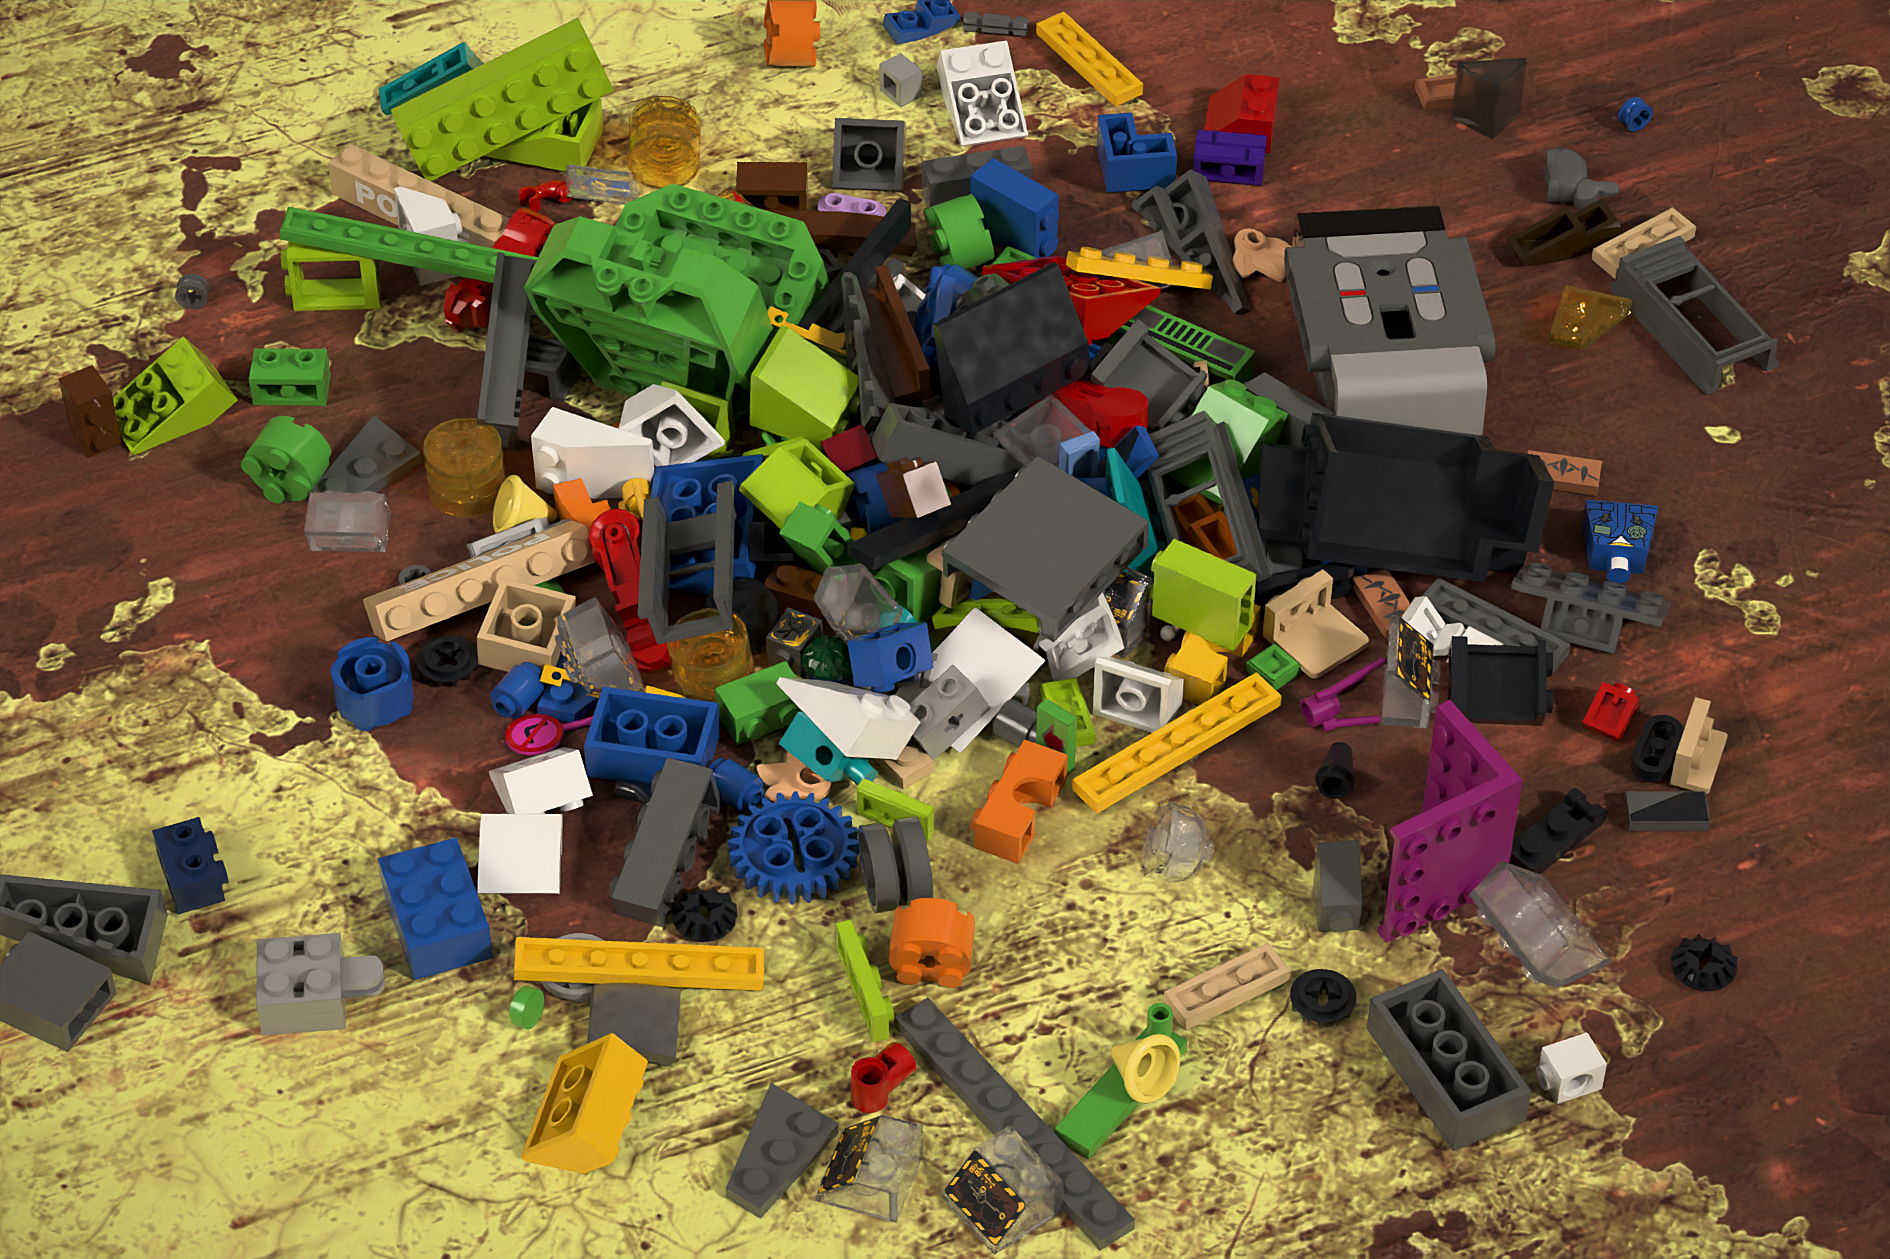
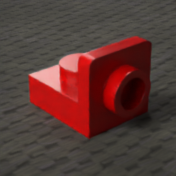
M1602 682L1582 722L1583 727L1620 742L1633 714L1637 715L1641 708L1639 697L1635 696L1636 692L1624 684L1616 682L1612 686Z

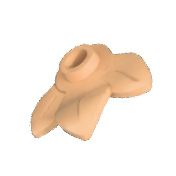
M1255 229L1240 230L1234 239L1235 253L1232 257V263L1237 273L1242 278H1246L1257 270L1278 282H1282L1285 277V248L1292 246L1281 239L1266 237Z
M788 751L787 762L757 765L758 776L762 778L763 784L769 788L765 792L764 797L771 803L777 802V793L780 792L785 800H790L794 791L798 792L800 800H805L810 793H814V800H819L827 796L832 788V782L824 780Z

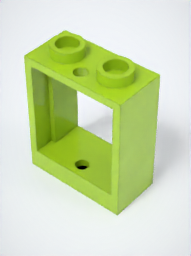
M288 241L287 249H281L282 270H288L289 274L285 275L286 297H292L294 311L380 309L382 281L378 259ZM359 261L362 278L304 280L302 262Z

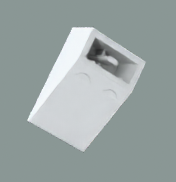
M1007 41L940 51L936 65L943 99L961 147L1028 137Z

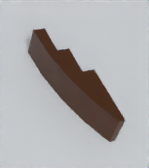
M843 211L776 213L804 221L817 250L829 249L835 258H837L840 250L855 253L884 217ZM912 222L911 229L893 250L895 253L912 257L917 248L915 223Z

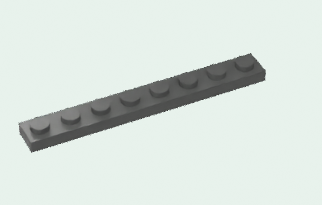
M928 997L894 1017V1027L1100 1251L1134 1230L1135 1219Z

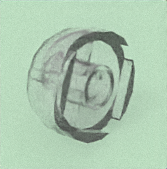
M1166 800L1157 807L1154 815L1161 816L1157 827L1149 826L1146 832L1141 864L1143 869L1150 868V871L1144 874L1145 878L1159 882L1177 883L1189 880L1200 870L1202 864L1207 865L1210 862L1214 843L1209 841V829L1199 813L1184 804Z

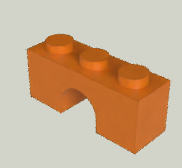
M1024 739L1018 751L1009 754L1004 766V774L1000 781L994 780L991 784L984 808H977L973 815L970 828L974 831V848L1018 864L1035 836V810L1022 804L1038 803L1050 808L1052 807L1067 781L1068 755Z

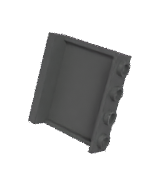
M1037 456L1028 466L1020 468L1014 480L1004 490L1001 489L995 493L990 504L980 514L976 513L970 518L966 528L957 537H952L946 542L942 550L943 575L949 577L956 569H959L1041 619V635L1055 642L1148 546L1149 521Z

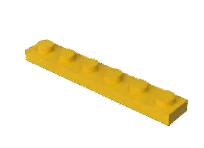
M1256 672L1075 777L1072 780V790L1097 814L1281 706V695Z
M516 937L514 980L592 984L636 983L662 987L763 991L764 948Z

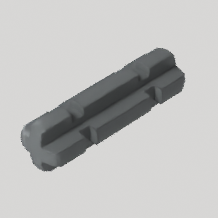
M967 11L963 18V29L969 32H977V29H982V33L1009 35V32H1013V36L1025 37L1029 30V19L1024 16H1015V19H1010V15L983 13V16H979V12Z

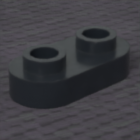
M1656 715L1646 721L1634 748L1631 760V770L1640 780L1660 782L1669 775L1684 732L1682 724L1677 719L1668 715Z

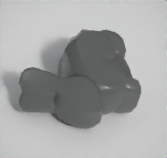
M1564 147L1546 151V167L1543 168V179L1546 182L1548 192L1546 202H1573L1574 207L1581 210L1596 202L1599 197H1610L1619 194V186L1615 182H1595L1589 179L1587 162L1575 151L1567 150Z

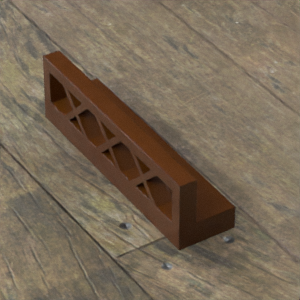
M887 265L877 266V287L861 290L896 404L906 405L931 398L929 365Z

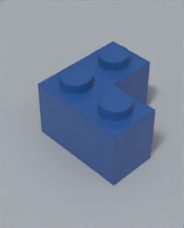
M1132 112L1098 115L1097 151L1106 192L1152 189L1154 186L1166 188L1176 180L1177 153L1172 133L1137 135Z

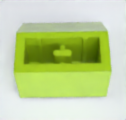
M807 439L779 446L740 485L739 491L781 530L787 516L794 511L799 502L813 508L816 504L822 505L836 516V520L842 519L855 483Z

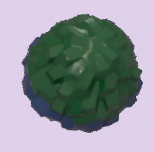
M822 635V637L814 638V641L806 646L800 662L801 678L832 681L852 686L854 681L849 649L840 636Z

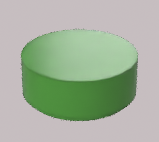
M525 985L515 993L509 1011L510 1020L513 1025L527 1030L532 1029L536 1025L544 1007V994L540 989Z

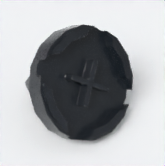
M733 577V628L709 633V635L730 652L745 654L761 649L766 645V637L780 619V608L775 595L766 585L754 578ZM714 588L703 605V619L720 615L713 597Z

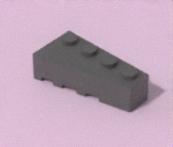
M668 757L662 771L657 770L653 777L651 785L652 797L649 804L643 805L639 812L637 821L638 832L635 839L629 840L623 856L625 865L621 875H615L609 891V897L613 901L617 915L660 927L664 926L673 903H675L682 889L681 872H690L696 860V841L705 842L709 834L710 825H707L709 815H718L722 807L713 769Z
M0 874L1 936L20 942L30 931L111 968V972L150 986L168 917L161 890Z

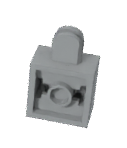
M340 933L257 939L256 1006L262 1036L346 1029V999L378 996L384 990L385 977L381 960L375 955L344 958Z

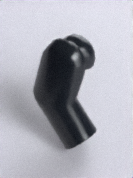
M622 778L618 779L615 788L616 798L642 803L639 812L643 805L649 804L653 794L651 792V785Z

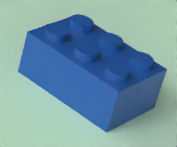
M602 687L584 744L587 776L616 781L622 778L652 785L656 771H662L667 757L709 768L712 764L720 736L719 704Z
M457 837L378 858L382 889L413 980L493 958L490 928Z

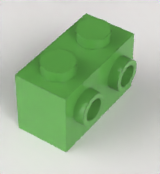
M254 348L249 375L253 405L326 406L331 377L327 349Z
M799 502L794 511L787 516L779 534L808 567L820 573L845 580L854 567V559L848 556V544L854 541L849 535L850 533L836 520V516L829 509L819 504H816L813 508Z
M786 661L715 688L716 703L719 704V719L736 745L758 739L767 733L785 726H790L797 713L803 712L776 684L780 677L797 678Z

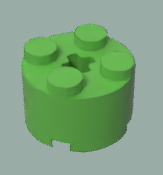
M973 194L963 195L923 209L926 223L929 229H933V234L928 235L931 249L934 255L942 254L940 256L941 266L945 264L959 265L967 270L994 259L989 230L984 229L981 220L984 218V215Z
M277 416L270 419L241 462L243 471L263 490L264 496L276 504L282 503L283 500L294 502L307 498L330 465L331 448L323 435L307 423L304 427L292 423L295 418L289 416Z

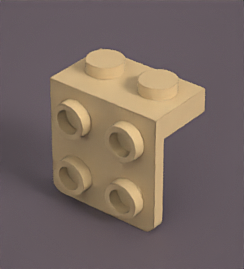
M1323 569L1311 577L1302 579L1295 587L1282 595L1274 596L1265 604L1262 635L1271 644L1275 643L1301 665V670L1314 679L1323 676L1366 649L1369 641L1365 633L1330 604L1333 578Z

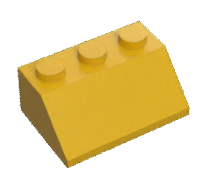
M613 1033L559 1056L521 1158L529 1163L582 1174L610 1165L619 1153V1141L624 1128L631 1120V1108L636 1095L643 1086V1075L648 1060Z

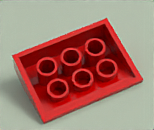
M1058 255L983 266L982 276L996 273L1007 283L1012 284L1053 262L1058 264L1088 345L1092 344V340L1108 338L1161 293L1160 287L1135 279L1077 272L1066 265L1067 258Z

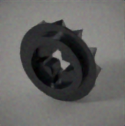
M452 635L436 637L425 643L418 651L416 657L417 670L422 673L425 682L435 681L439 687L445 682H451L456 687L458 680H470L472 671L478 670V652L476 647L465 638ZM454 659L455 666H451L450 664H445L441 666V660L450 662Z
M697 885L693 893L682 892L680 901L673 903L672 920L676 930L685 938L693 941L711 942L721 939L732 931L737 922V904L732 902L729 892L719 893L715 886L710 890H701ZM700 906L707 907V910L710 912L709 922H706L705 917L699 912Z
M1698 933L1692 940L1683 937L1680 945L1674 947L1671 956V968L1676 978L1684 985L1699 991H1716L1728 986L1735 978L1738 957L1732 955L1730 944H1719L1716 936L1711 940L1703 939ZM1703 956H1710V962L1703 966L1702 970H1699V960Z
M1314 969L1307 971L1296 978L1291 986L1290 999L1292 1011L1299 1012L1303 1022L1313 1020L1317 1022L1319 1027L1325 1022H1332L1337 1026L1342 1018H1350L1352 1010L1356 1006L1357 996L1353 984L1344 975L1333 970ZM1322 989L1326 990L1325 995H1327L1328 999L1327 1004L1324 1006L1318 1004L1319 994L1322 993Z

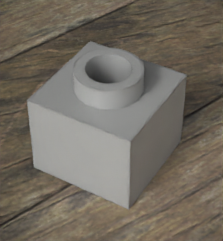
M900 53L879 64L880 91L900 108L922 97L923 74L916 63H912Z

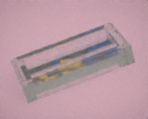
M569 164L565 173L567 197L624 205L638 198L635 173Z

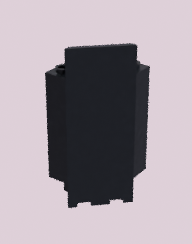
M1313 412L1310 425L1305 424L1303 427L1302 447L1261 442L1257 519L1260 537L1262 540L1302 545L1307 559L1485 582L1488 570L1518 573L1525 564L1527 552L1538 553L1554 486V480L1539 455L1496 450L1488 436Z

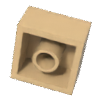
M501 578L477 636L478 664L509 672L515 665H520L522 662L533 663L541 671H543L545 664L556 667L563 651L566 650L576 625V596Z

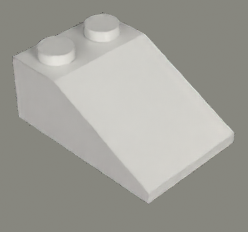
M554 407L550 409L531 435L536 488L548 494H554L553 485L582 478L590 499L623 498V485L634 478L647 480L652 488L655 472L653 443L651 439Z
M780 677L776 682L846 757L897 760L920 724V721L909 711L911 709L910 705L898 696H888L832 681Z

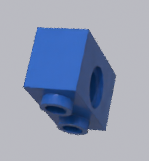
M927 622L895 623L847 641L854 687H871L872 692L889 691L895 688V682L907 683L919 679V673L934 668Z

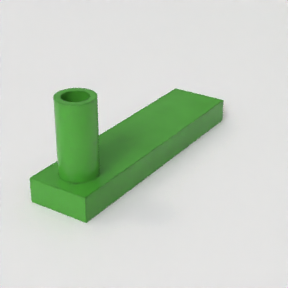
M1156 1003L1150 1006L1147 1015V1027L1135 1040L1144 1039L1155 1034L1167 1035L1177 1044L1180 1057L1187 1051V1040L1172 1031L1173 1011L1171 1007L1164 1003ZM1115 1063L1055 1127L1054 1133L1067 1147L1088 1160L1139 1104L1127 1093L1124 1081Z

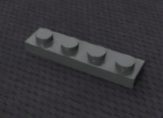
M1437 578L1422 595V597L1427 596L1445 624L1462 623L1466 630L1471 626L1504 643L1503 645L1536 646L1538 640H1546V653H1553L1552 674L1569 655L1571 644L1440 578Z

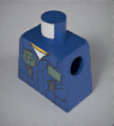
M1586 500L1581 531L1589 567L1597 571H1607L1608 580L1617 583L1628 581L1630 573H1643L1653 538L1658 506Z

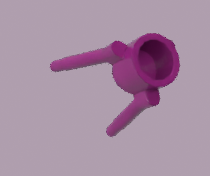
M1382 657L1329 688L1301 699L1300 706L1307 724L1312 728L1321 725L1324 732H1328L1340 727L1380 723L1382 718L1379 715L1335 719V715L1341 712L1336 695L1361 682L1365 676L1385 665L1387 659Z

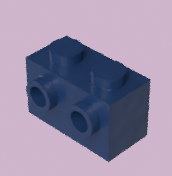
M200 817L152 830L157 856L178 915L225 901L222 885L229 883L223 860L215 861L213 855L218 854V848L212 830L204 831Z

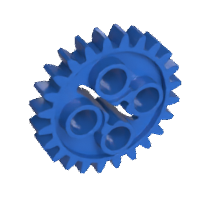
M797 791L793 792L790 800H785L781 792L777 793V802L774 803L763 797L761 809L750 804L748 806V816L738 815V826L731 827V839H728L730 866L735 868L736 879L745 878V889L747 890L757 886L758 897L760 898L768 892L773 893L774 903H777L782 895L788 896L790 905H794L796 897L801 895L807 903H811V893L814 892L822 898H826V887L829 886L838 891L840 889V879L850 880V869L857 867V856L859 855L857 827H852V817L850 815L842 817V806L839 805L829 809V798L827 797L819 803L814 802V793H810L805 800H800ZM785 822L791 825L795 850L800 855L802 873L797 871L791 841L788 840V829Z

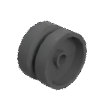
M911 816L895 819L891 829V839L887 829L880 822L859 826L858 844L861 872L874 913L896 910L900 900V891L904 901L909 906L911 900L933 898V881L929 853L918 817Z

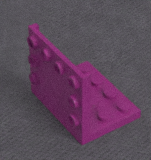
M1451 700L1436 707L1424 804L1422 806L1423 813L1390 828V835L1394 838L1384 924L1379 926L1377 930L1386 943L1400 936L1406 937L1412 934L1418 927L1432 920H1441L1451 911L1467 903L1473 904L1485 894L1505 885L1507 881L1523 780Z

